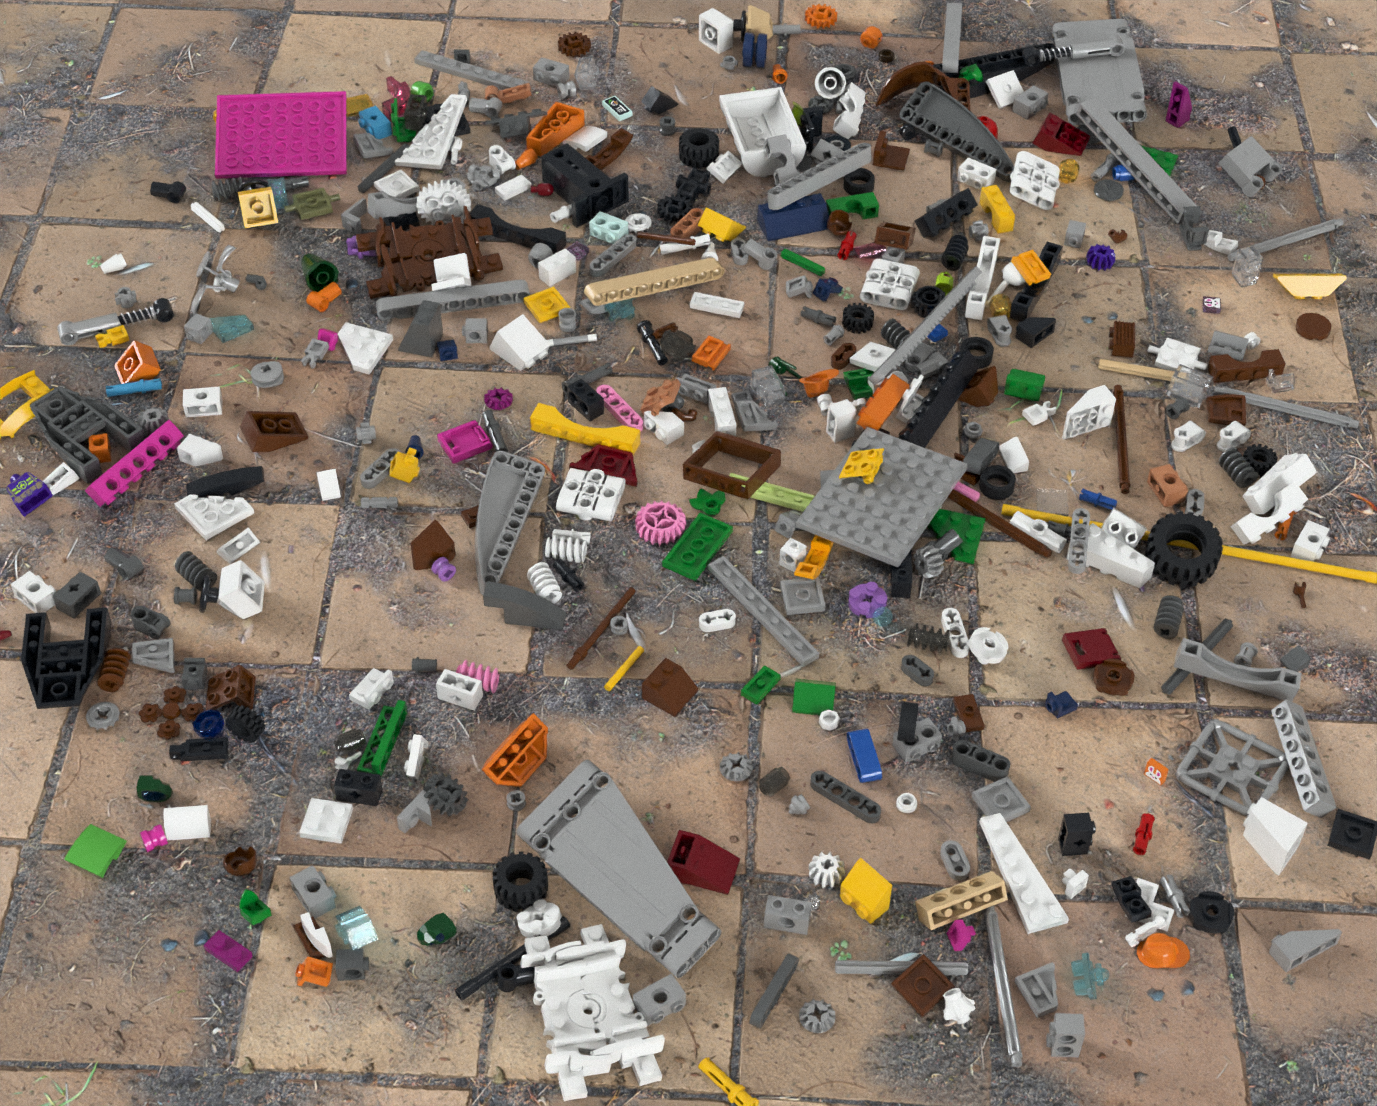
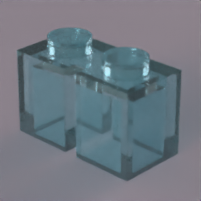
M361 906L335 916L338 923L335 925L336 932L342 938L344 944H349L352 950L378 940L372 920L365 914Z

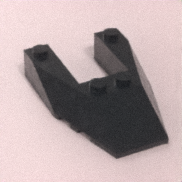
M107 607L87 609L84 640L50 642L51 625L47 613L26 614L21 662L37 709L80 705L105 655L110 640L111 619Z

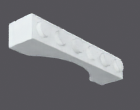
M983 237L977 267L982 273L975 279L976 284L969 292L965 312L966 318L978 320L983 318L998 257L1000 238Z

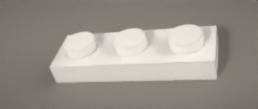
M694 292L690 301V308L740 318L744 309V302Z

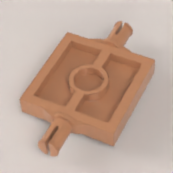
M666 379L660 387L649 389L640 409L642 414L644 415L645 411H651L653 416H658L659 411L663 407L673 403L681 386L679 380L671 381Z

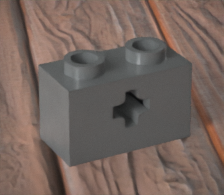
M79 572L53 595V599L58 610L72 618H76L101 595L98 581Z

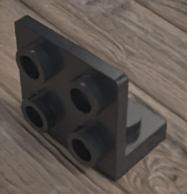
M822 106L803 108V115L800 116L802 125L800 132L809 153H812L813 137L821 136Z

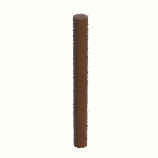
M637 232V238L692 246L696 243V240L691 238Z

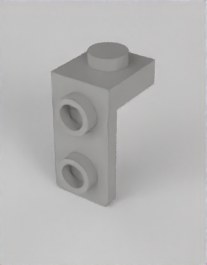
M362 198L341 214L343 228L354 234L362 232L360 217L367 212L366 199Z

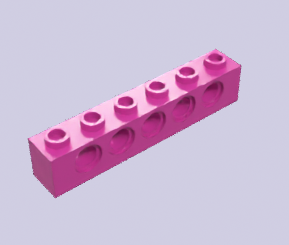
M168 420L90 484L85 492L99 507L105 503L107 505L111 504L116 499L114 495L118 492L122 494L129 488L127 484L131 481L136 483L143 476L141 473L144 470L149 472L156 465L154 462L157 459L162 461L169 455L167 451L170 448L175 450L181 444L180 440L184 435ZM159 440H163L166 446L162 445ZM146 450L150 451L153 456H149ZM133 461L137 462L140 467H136ZM120 472L126 475V479L120 476ZM106 483L111 484L113 490L109 489Z

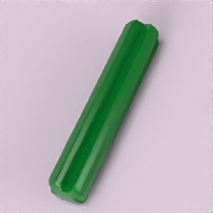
M788 249L781 251V258L818 276H822L825 273V267Z

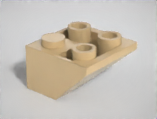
M752 5L748 6L746 32L754 33L755 43H757L759 33L767 34L768 40L773 35V22L770 13Z

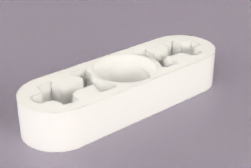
M946 608L942 612L941 622L951 653L958 658L966 657L969 653L968 638L960 614L954 608ZM957 630L961 634L953 635L950 631Z

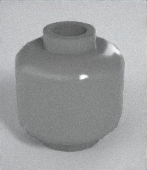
M537 243L531 249L528 260L532 266L538 268V262L552 256L553 252L548 245Z

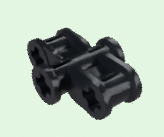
M693 167L688 178L680 174L676 180L677 195H680L681 198L686 196V200L690 199L693 204L699 194L708 197L711 191V183H709L710 171L705 172L698 170L697 167Z

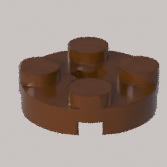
M1107 659L1104 660V663L1096 665L1093 681L1097 691L1101 693L1125 696L1133 686L1134 671L1126 667L1127 664L1121 660ZM1112 675H1116L1115 677H1116L1117 679H1112V678H1110V677H1111Z

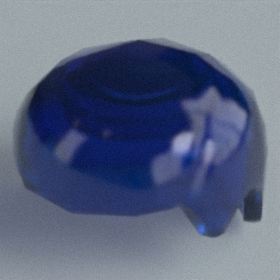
M215 710L201 712L197 715L195 721L192 722L193 730L202 738L218 736L224 727L222 714Z

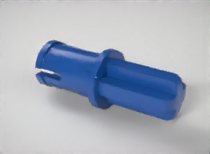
M1083 488L1081 490L1083 494L1079 495V500L1092 503L1095 507L1101 506L1112 510L1117 506V500L1103 496L1100 492L1097 494Z

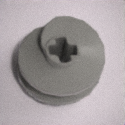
M262 362L255 365L251 370L252 382L260 388L278 386L283 383L284 374L279 362Z

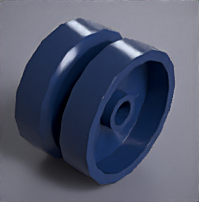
M746 32L742 49L743 67H751L755 58L756 67L765 68L767 34L759 33L757 43H755L754 33Z

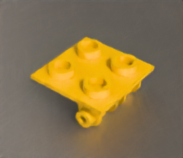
M884 448L851 452L839 478L862 476L865 484L872 483L883 462L882 453Z

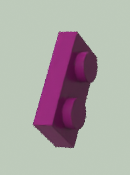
M220 930L203 945L208 953L236 972H239L253 957L251 951Z

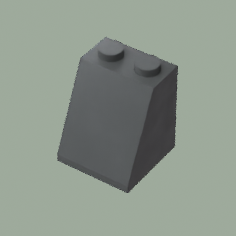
M427 300L422 301L398 351L427 357L433 356L437 348V342H440L443 336L440 303Z

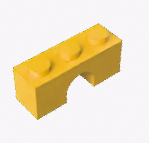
M998 186L982 187L979 203L985 213L992 212L991 224L997 234L1013 231L1015 214Z

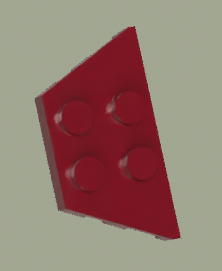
M597 444L591 451L581 455V459L578 462H571L569 465V470L570 468L584 471L599 469L604 472V475L624 478L626 485L634 487L638 485L632 452Z

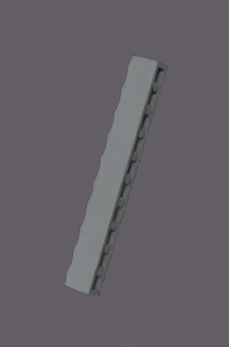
M1096 97L1080 103L1076 115L1177 224L1183 222V207L1197 205Z

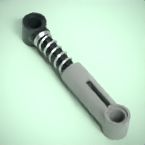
M1112 35L1108 39L1072 43L1066 48L1062 46L1056 49L1039 50L1033 46H1028L1022 51V57L1025 64L1033 68L1043 60L1049 59L1051 61L1053 58L1056 60L1057 58L1062 59V57L1067 58L1070 56L1071 59L1109 54L1117 57L1123 54L1125 46L1118 35Z
M160 298L149 309L145 307L144 310L139 309L137 312L133 310L132 313L127 312L125 315L121 313L120 316L112 313L74 323L63 321L58 325L57 330L62 344L68 346L75 344L79 339L107 333L106 330L125 324L128 326L129 323L135 324L137 321L140 323L142 320L157 319L160 322H168L173 319L174 313L169 300Z

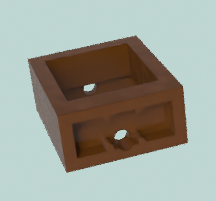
M883 221L877 226L874 243L908 250L913 244L916 228Z

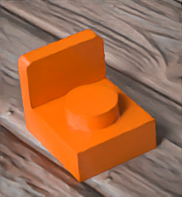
M307 956L302 964L299 963L296 969L297 985L302 986L307 981L327 987L330 983L333 963Z

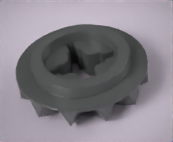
M849 64L834 66L843 72L846 81H849V79L853 80L856 76V69Z
M815 95L814 98H810L808 107L822 106L823 113H827L833 109L832 99Z

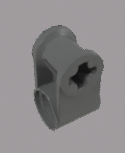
M137 606L131 611L134 629L149 635L153 639H159L161 632L171 625L167 616L145 606Z

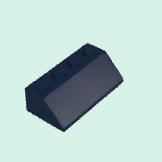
M821 193L805 196L779 210L769 209L768 203L758 205L757 221L767 241L829 230L827 227L829 217L827 205Z

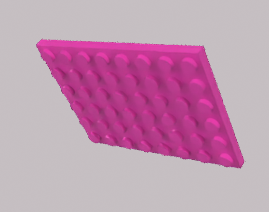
M346 91L217 95L216 179L347 174Z

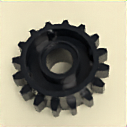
M935 286L921 287L917 292H913L911 308H914V312L919 316L926 318L944 299L945 292Z

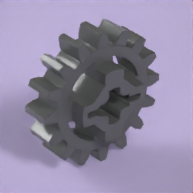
M440 773L439 776L434 774L425 783L426 786L423 788L426 792L424 797L429 798L427 804H433L434 811L439 809L441 815L446 812L448 816L452 814L456 816L466 807L468 798L465 796L467 792L462 791L464 785H458L457 778L452 780L450 774L445 777L443 773Z

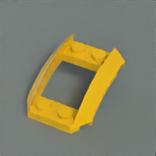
M35 370L11 380L0 388V400L19 388L32 398L14 411L5 422L0 419V439L2 436L14 438L17 430L35 417L30 404L54 390V388L50 389L35 375Z

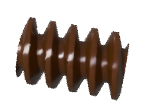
M112 648L106 651L97 680V685L100 689L115 693L119 690V687L123 686L126 677L125 673L128 670L127 667L131 659V654L128 651L120 648Z

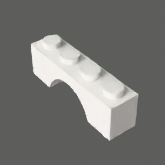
M852 82L845 88L839 100L846 111L842 112L835 119L833 126L835 132L847 139L855 136L859 131L858 126L861 122L860 117L863 112L862 108L865 103L866 92Z
M1295 481L1273 495L1275 508L1270 517H1259L1251 512L1230 526L1244 545L1249 542L1254 544L1261 539L1260 534L1263 532L1269 533L1276 528L1274 524L1278 521L1283 523L1290 518L1289 513L1292 511L1296 513L1305 507L1303 503L1308 498Z

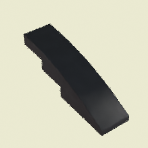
M263 467L239 468L202 477L186 484L187 496L198 495V498L207 494L209 496H219L226 492H229L231 496L264 482Z

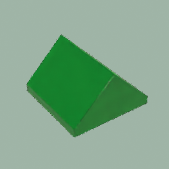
M796 678L792 712L821 715L823 711H833L836 683Z

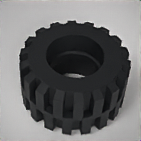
M693 128L682 133L679 137V159L683 164L692 168H707L712 162H716L715 160L719 156V138L715 132L709 131V129Z
M513 852L510 853L509 857H502V862H497L492 876L494 894L496 899L498 898L499 904H504V908L508 910L513 908L515 912H518V909H522L523 912L526 908L533 906L535 901L546 898L548 891L547 868H545L543 861L540 862L538 856L533 857V854L529 852L527 855L524 852H519V854H514ZM518 878L530 880V882L524 885H514L511 883Z

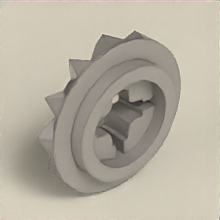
M100 702L93 705L87 711L86 720L90 728L95 727L97 731L100 728L106 730L108 726H114L115 722L119 721L120 712L115 704ZM99 714L103 716L107 715V719L100 718Z
M739 752L737 754L729 753L726 757L723 756L720 763L721 774L731 781L745 780L753 771L752 760L748 759L747 754L740 755ZM740 763V768H739V767L733 768V764L736 765V764Z
M813 998L810 1002L804 1003L800 1009L799 1019L802 1026L808 1031L823 1033L834 1025L835 1011L832 1009L831 1003L827 1004L823 999L815 1001ZM815 1010L822 1014L820 1022L816 1016H813Z

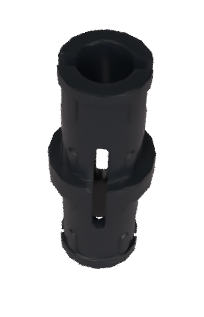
M559 559V562L556 560L553 563V568L561 575V579L567 582L575 592H579V590L581 591L584 588L585 583L575 574L576 571L573 568H569L562 559Z

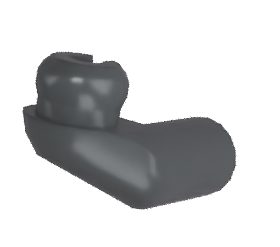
M247 274V282L255 283L259 290L266 288L267 282L263 276Z

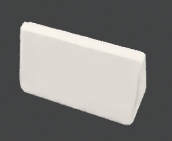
M1014 437L999 446V451L1007 468L1011 469L1013 473L1028 471L1029 460L1018 437Z
M247 528L217 550V554L231 564L258 545L260 541Z

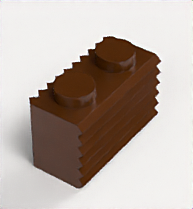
M1114 321L1113 327L1109 329V337L1112 339L1109 340L1108 349L1112 351L1111 356L1133 358L1135 350V323Z

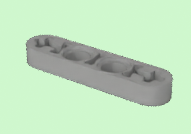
M626 234L590 263V274L595 277L604 275L636 248V237Z
M1083 508L1076 509L1072 515L1068 569L1074 574L1083 573L1086 568L1090 513ZM1079 516L1083 517L1082 524L1079 523ZM1081 530L1085 534L1083 536H1077L1075 532ZM1081 546L1084 549L1082 551H1075L1073 548ZM1076 558H1080L1079 566H1075Z

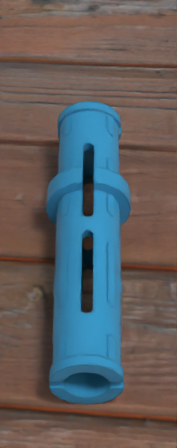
M161 378L152 380L140 379L137 382L106 386L107 397L161 390Z

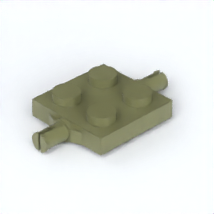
M324 188L292 195L293 204L284 206L285 213L296 211L301 220L333 213L331 202L341 199L339 193L329 196Z

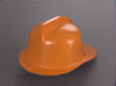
M823 370L811 376L801 378L799 382L804 384L808 397H817L827 392L829 380L839 374V370Z
M1155 933L1139 943L1137 956L1145 966L1150 968H1179L1186 965L1189 961L1190 951L1183 941L1163 933Z

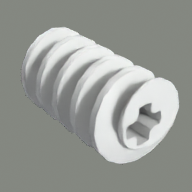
M554 535L552 539L548 537L545 547L546 558H550L552 555L554 559H557L560 556V559L565 560L567 558L569 562L575 559L576 563H580L581 560L583 563L587 553L586 540L580 545L578 538L575 543H572V537H569L567 542H565L564 536H561L559 541L557 540V535Z
M545 562L533 565L528 570L527 578L536 595L553 604L558 602L562 597V593L549 565Z

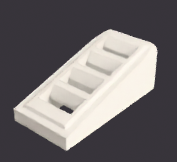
M63 462L42 482L55 495L76 482L79 476Z

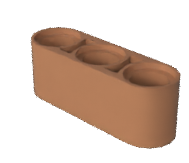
M700 208L691 209L671 228V236L690 238V236H695L703 228L697 225L704 211Z

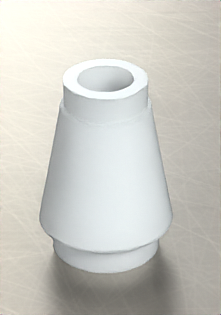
M115 254L100 266L104 274L123 270V267H126L127 264L122 254Z

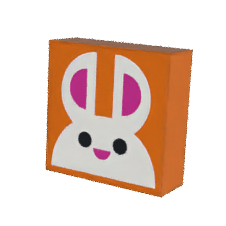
M1151 758L1147 762L1144 775L1161 786L1166 780L1169 769Z

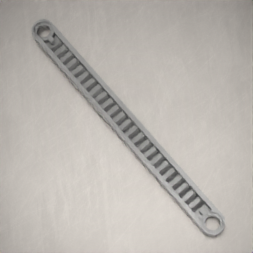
M977 266L960 280L868 378L874 386L884 377L892 374L942 319L946 317L952 308L976 284L975 279L982 273Z

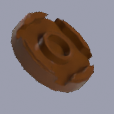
M1305 313L1298 317L1295 327H1297V333L1308 340H1313V338L1323 340L1329 336L1332 325L1325 316L1317 313Z

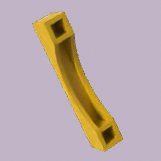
M538 403L530 416L531 430L588 446L604 445L632 452L634 456L640 444L639 429L624 425L612 428L583 426L565 418L553 406Z

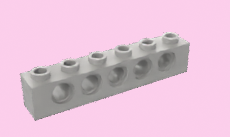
M1286 699L1273 708L1271 712L1303 810L1322 818L1337 807L1302 706Z

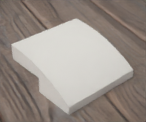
M584 126L562 143H568L574 149L580 148L586 152L607 138V131L593 126Z

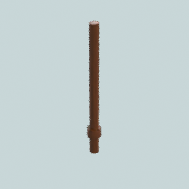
M633 587L626 591L586 642L576 649L573 653L574 656L567 664L568 669L573 670L579 661H583L588 655V650L610 625L611 619L618 615L636 593Z

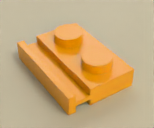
M1033 249L1021 253L1017 257H1012L1011 262L1029 286L1032 283L1036 284L1050 278L1051 273Z

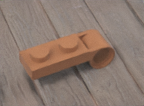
M530 83L500 91L496 86L490 85L484 91L485 100L496 97L502 101V104L512 103L515 100L526 99L532 96Z

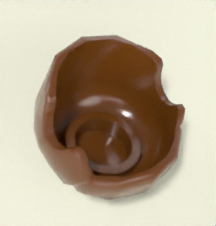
M843 210L831 212L827 220V227L833 235L844 236L851 230L852 222L849 221V214Z
M252 846L248 850L238 847L235 852L228 853L224 856V869L234 876L248 875L256 866L257 854Z

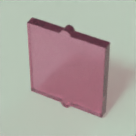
M874 242L853 248L859 258L886 251L884 245L875 244Z

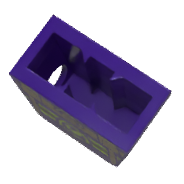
M29 472L21 476L19 474L12 475L10 478L11 483L6 488L15 506L24 517L54 496L44 482Z

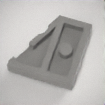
M173 638L132 643L133 662L142 666L175 673Z
M1053 962L1015 977V984L1037 1018L1056 1011L1058 1007L1054 975L1055 964Z

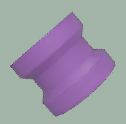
M445 557L437 559L431 568L432 572L438 575L444 582L450 580L456 572L455 566L449 564Z

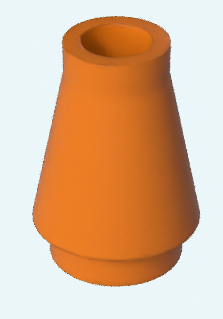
M775 64L773 66V81L778 84L784 83L787 80L788 74L781 65Z
M526 149L515 161L517 170L536 163L538 156L533 149Z

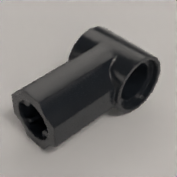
M153 181L150 189L151 195L167 198L172 203H179L186 192V186L179 181H175L173 184Z
M502 964L498 968V988L503 992H511L517 986L534 983V967L536 966L521 968V965Z

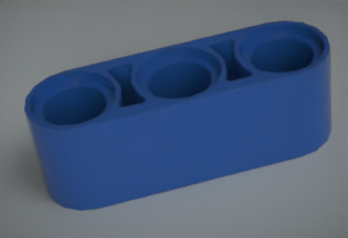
M869 729L847 732L849 750L860 783L882 780L881 766Z

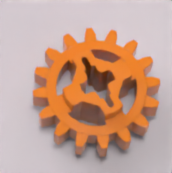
M820 4L812 5V8L808 7V10L805 11V21H807V24H811V27L830 28V25L834 26L835 22H837V12H835V8L831 9V6H826V4L823 6Z

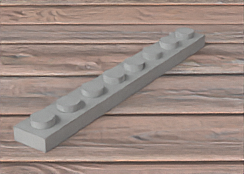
M423 50L414 58L415 64L488 86L493 85L502 90L530 83L531 86V82Z
M724 556L708 564V570L803 667L819 658V652Z

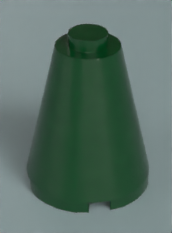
M312 253L302 257L301 265L305 281L311 291L319 292L332 282L338 283L339 271L333 263Z

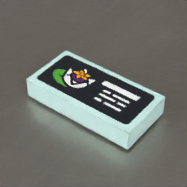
M616 96L602 101V106L618 121L632 116V111Z

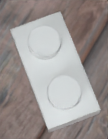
M519 175L495 187V193L505 201L530 189L531 182L524 176Z

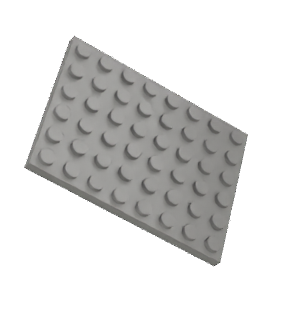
M866 427L798 518L796 527L899 568L967 470V463ZM884 448L882 453L883 462L872 483L865 484L862 476L839 478L851 452Z

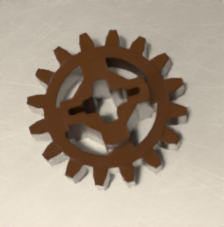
M568 32V35L563 34V37H559L558 50L561 51V54L566 53L567 57L569 55L580 57V54L586 55V52H589V49H591L590 38H587V35H582V33L574 32V34Z

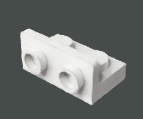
M727 151L724 155L721 153L715 160L716 163L712 162L707 170L710 171V175L712 174L724 184L740 168L742 162L731 152Z
M373 668L349 694L350 700L370 710L374 704L380 701L381 696L391 689L394 683L392 671L388 669L383 673Z

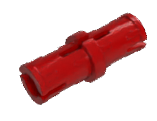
M848 231L845 239L841 242V248L837 254L840 260L843 255V260H846L850 251L853 250V243L857 237L855 232L850 236L851 231Z
M1149 813L1142 814L1139 828L1135 832L1136 840L1133 852L1138 855H1145L1148 842L1152 839L1153 833L1151 830L1155 817Z

